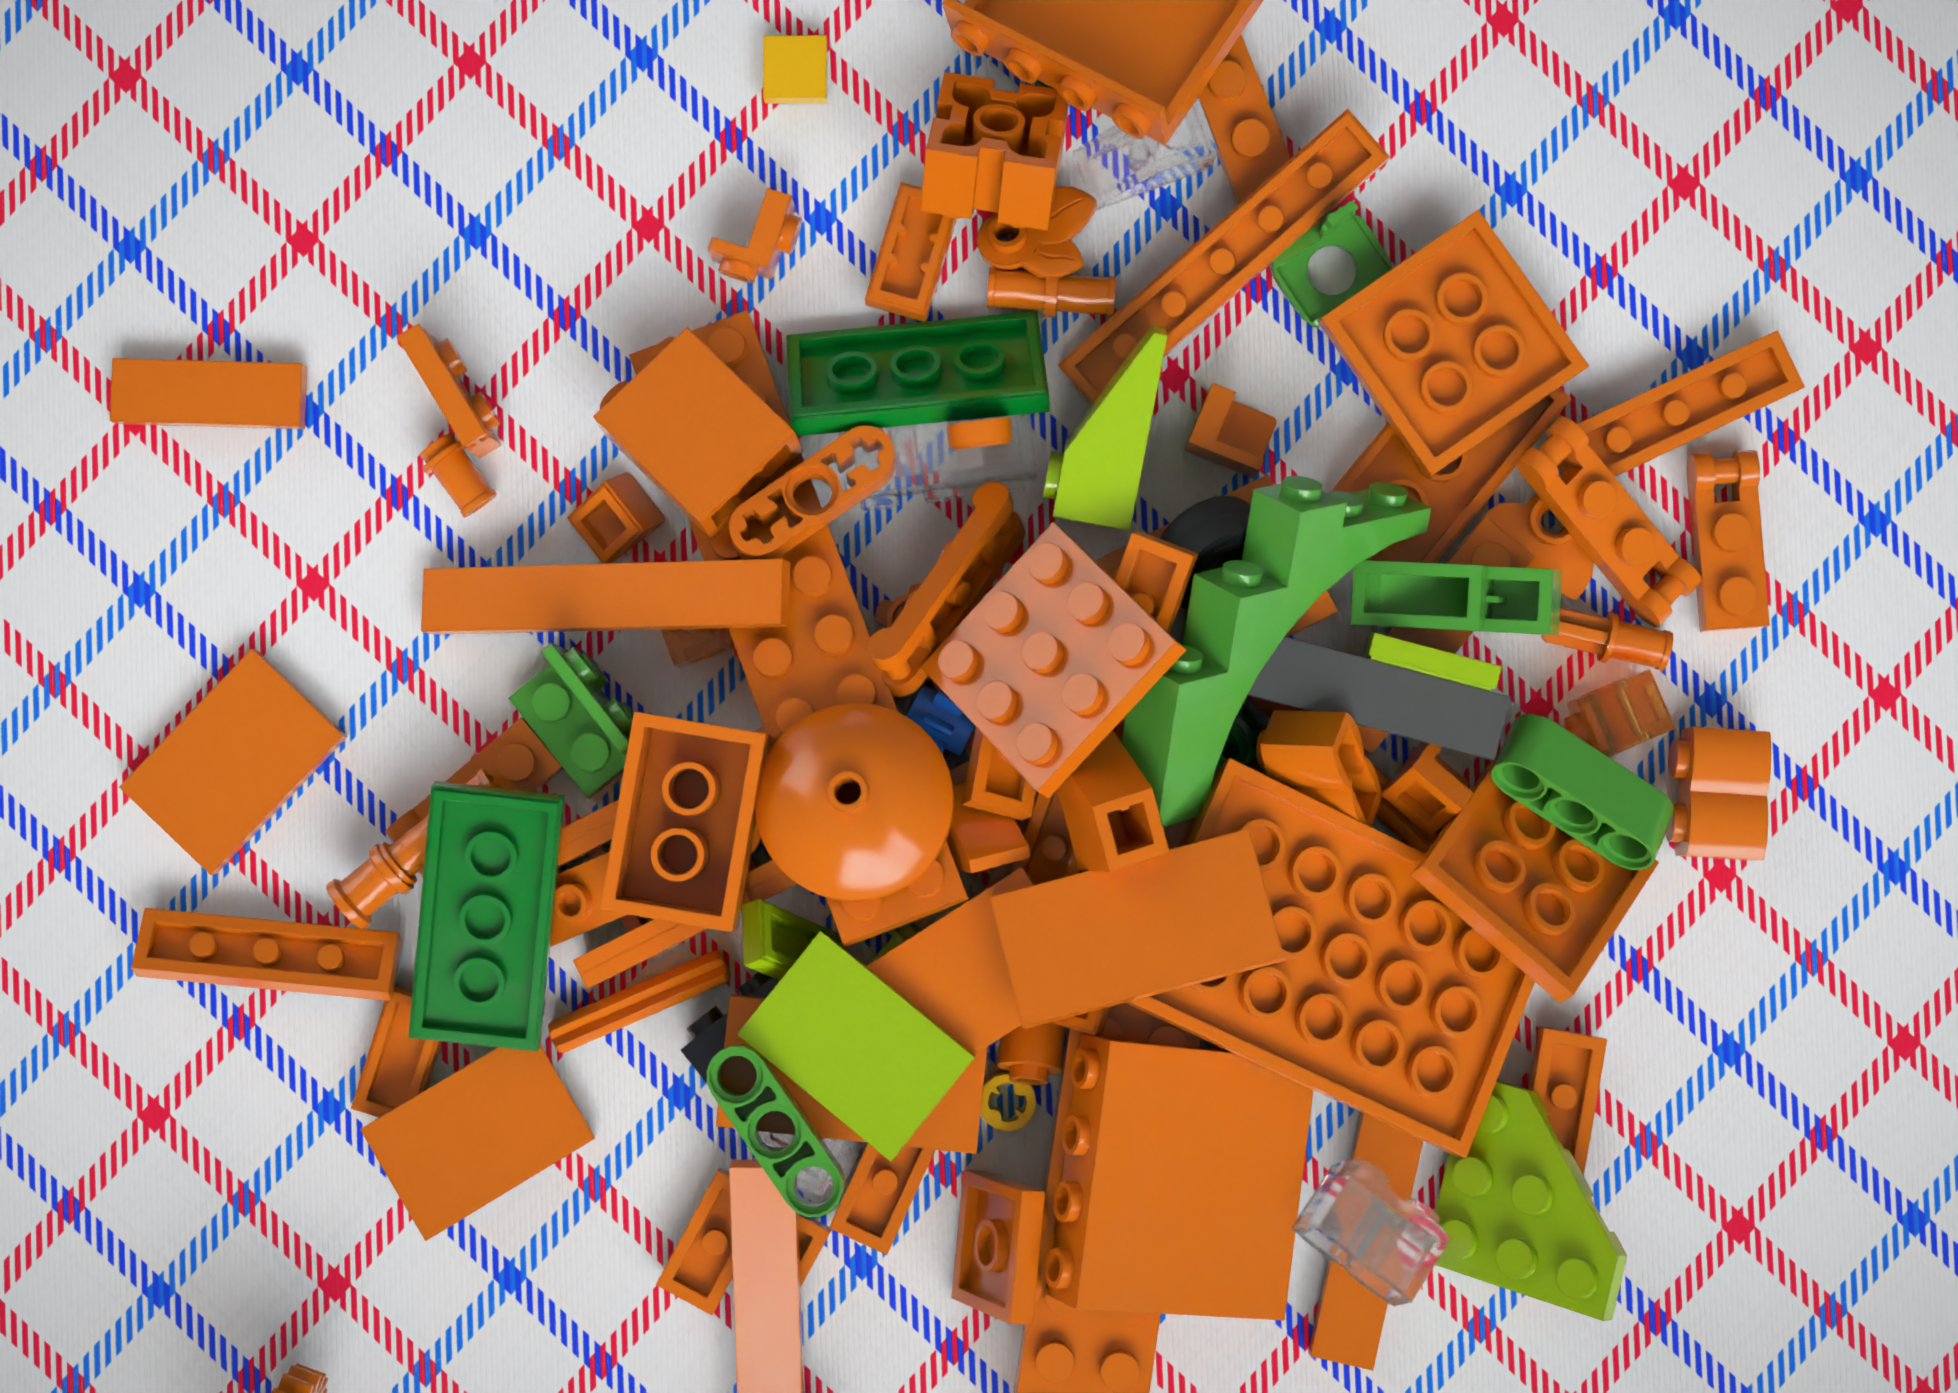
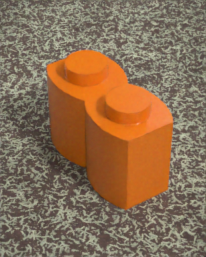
M1274 710L1267 728L1263 729L1258 736L1256 747L1258 762L1261 767L1266 769L1268 776L1371 827L1382 799L1381 788L1372 762L1364 756L1361 734L1353 717L1347 712Z
M1708 727L1682 729L1680 740L1672 741L1668 757L1669 775L1671 778H1678L1679 791L1677 804H1673L1674 813L1665 833L1668 842H1675V855L1746 861L1764 860L1768 838L1767 794L1771 774L1770 732Z

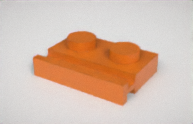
M419 323L396 336L464 448L467 447L468 451L479 459L500 447L501 444L492 429L501 423L481 392L471 397L459 377L468 371V368L452 342L448 338L438 342Z

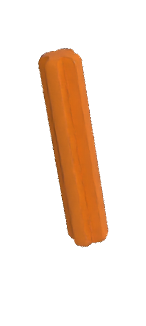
M714 950L551 1021L548 1024V1030L552 1042L559 1053L568 1052L728 982L731 978L729 967L720 951Z

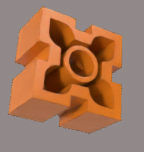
M944 72L937 101L936 118L933 117L925 152L921 211L942 214L955 219H971L975 209L998 213L997 223L1007 224L1014 228H1033L1048 231L1055 186L1063 153L1069 103L1054 88L1020 83L1018 93L994 89L995 79Z

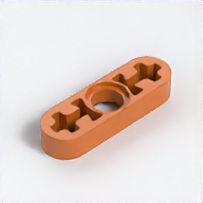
M873 426L852 428L741 503L733 511L729 521V533L737 554L744 560L778 559L883 487L891 479L895 470V451L889 436L881 429ZM861 446L868 453L878 449V468L870 471L864 464L857 466L846 474L847 484L851 488L843 491L839 477L829 465L836 463L841 474L855 463L854 449ZM806 480H821L830 487L832 495L829 502L823 508L806 510L795 502V490ZM782 498L789 516L798 524L792 528L789 527L786 516H784L770 527L772 536L770 542L763 544L758 538L745 541L744 539L749 535L747 523L755 518L762 525L771 522L779 516L778 505L774 502Z

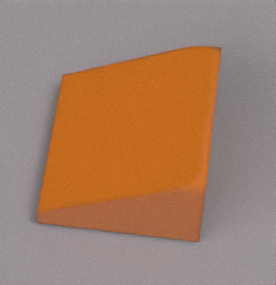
M628 472L604 481L567 517L602 564L614 563L665 522L662 512L633 475Z

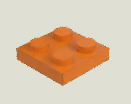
M963 1170L952 1299L1008 1324H1033L1035 1304L1038 1302L1042 1290V1280L1038 1266L1041 1238L1045 1235L1048 1225V1212L1045 1205L1046 1191L988 1171Z

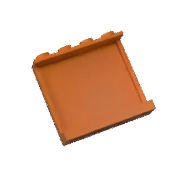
M944 0L942 5L951 30L952 39L966 52L974 56H982L985 53L1003 62L1006 68L1020 80L1031 84L1038 80L1056 89L1067 103L1079 110L1088 111L1090 108H1093L1107 115L1119 129L1134 138L1142 139L1146 135L1166 145L1264 0H966L964 4L956 0Z
M1081 1033L1079 1049L1072 1058L1070 1069L1071 1081L1074 1085L1071 1114L1067 1117L1062 1130L1065 1160L1062 1181L1056 1187L1053 1200L1057 1222L1054 1245L1048 1252L1045 1261V1278L1048 1284L1047 1295L1075 1309L1284 1321L1313 1090L1228 1050L1108 1039Z

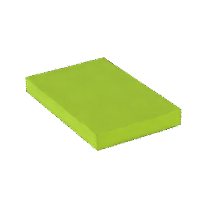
M820 931L737 1033L739 1037L890 1162L897 1156L976 1057V1055L824 931Z

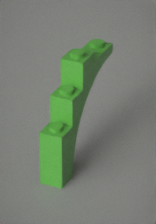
M1288 476L1282 480V484L1253 489L1242 560L1227 561L1223 564L1222 568L1194 574L1182 645L1186 651L1125 716L1121 743L1152 786L1163 827L1198 817L1210 794L1215 769L1232 724L1258 674L1287 632L1326 590L1356 565L1391 544L1427 532L1431 507L1408 497V491L1402 486L1386 482H1375L1370 484L1367 490L1352 493L1340 491L1327 493L1322 491V484L1317 480L1302 476Z

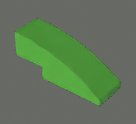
M1365 560L1353 568L1350 625L1559 636L1562 571L1542 568Z

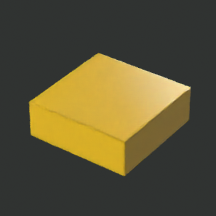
M826 35L763 36V99L765 104L827 103Z

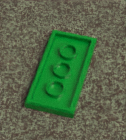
M1038 311L786 335L790 424L796 436L846 432L858 426L888 428L1050 412Z
M435 781L431 785L408 1038L528 1051L539 1050L542 1036L565 795Z

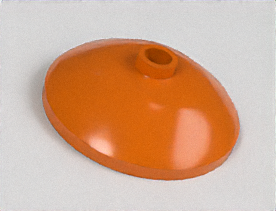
M846 703L826 707L809 714L791 726L778 739L762 766L755 814L761 839L769 855L777 866L795 883L812 893L833 900L867 901L885 897L903 889L919 878L935 861L946 842L952 825L954 790L950 771L941 751L932 738L918 724L903 714L886 707L866 703ZM846 783H856L861 788L859 799L852 804H842L837 799L839 789Z

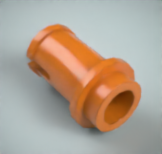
M448 433L430 444L420 453V456L426 463L422 469L426 474L433 472L461 510L460 513L466 518L492 501L497 496V493L494 489L490 488L464 452L466 448L462 446L460 441L457 442L451 433Z

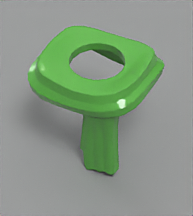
M1354 201L1348 202L1345 206L1339 207L1336 212L1329 213L1270 264V271L1279 288L1300 317L1312 327H1321L1318 322L1323 316L1392 269L1389 257L1371 229L1360 216L1354 213L1359 208ZM1327 246H1336L1344 249L1352 256L1356 265V277L1352 286L1347 291L1338 295H1327L1319 292L1311 284L1307 274V265L1311 256L1317 250Z

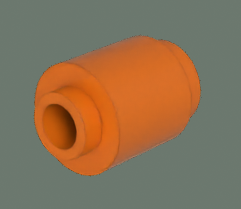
M1051 1022L1027 1029L1020 1025L1000 1038L998 1067L1009 1071V1080L1014 1083L1024 1085L1048 1084L1049 1075H1057L1062 1072L1066 1027Z

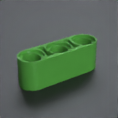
M1524 714L1514 720L1491 770V779L1505 794L1608 861L1630 870H1644L1651 867L1674 813V805L1663 792L1544 716Z
M734 1044L719 1051L711 1059L707 1069V1084L715 1100L786 1203L797 1214L805 1217H821L830 1213L839 1204L845 1188V1175L832 1152L764 1056L747 1044ZM742 1056L753 1063L757 1072V1080L750 1091L735 1093L724 1086L721 1079V1069L729 1057ZM770 1111H779L792 1119L795 1126V1135L789 1145L774 1148L767 1145L761 1139L758 1132V1124L764 1114ZM807 1167L824 1169L833 1181L832 1194L821 1202L805 1200L796 1188L798 1173Z

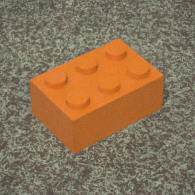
M634 711L600 910L733 932L738 928L756 826L755 805L762 766L769 751L770 734Z

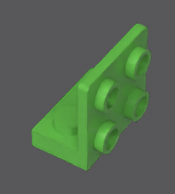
M550 643L541 650L550 665L511 695L509 700L585 797L591 798L624 772L634 711L625 702L620 704L615 698L609 700L601 689L609 681L586 652L581 654L575 647L568 651L556 644Z

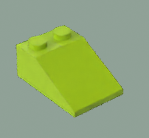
M1155 324L1150 326L1067 436L1064 453L1051 451L1043 497L1055 499L1053 517L1131 530L1166 346L1167 332L1165 326Z

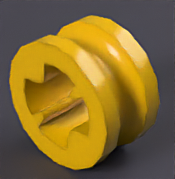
M1004 1071L995 1073L985 1081L981 1115L987 1124L993 1128L1009 1132L1022 1128L1030 1121L1035 1112L1036 1098L1031 1085L1010 1081V1072ZM1006 1083L1013 1084L1016 1095L1026 1097L1024 1109L1021 1110L1015 1107L1017 1116L1009 1119L1001 1118L1000 1108L989 1106L988 1102L991 1092L999 1095L1000 1090L997 1086Z

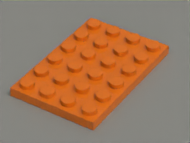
M1226 758L1215 771L1210 794L1198 817L1195 818L1184 845L1249 829L1285 961L1126 1003L1454 1156L1467 1158L1535 981L1410 875L1425 853L1242 763Z

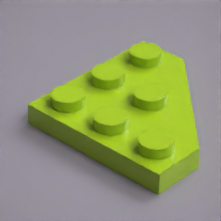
M1497 1080L1467 1158L1454 1156L1449 1153L1423 1261L1601 1321L1612 1320L1627 1254L1615 1232H1610L1591 1199L1594 1197L1592 1190L1569 1149H1564L1547 1119V1116L1550 1114L1537 1091Z

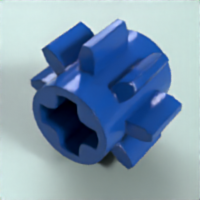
M925 683L906 716L918 724L932 738L941 753H943L944 749H947L958 756L961 755L975 728V725L941 689L938 691Z

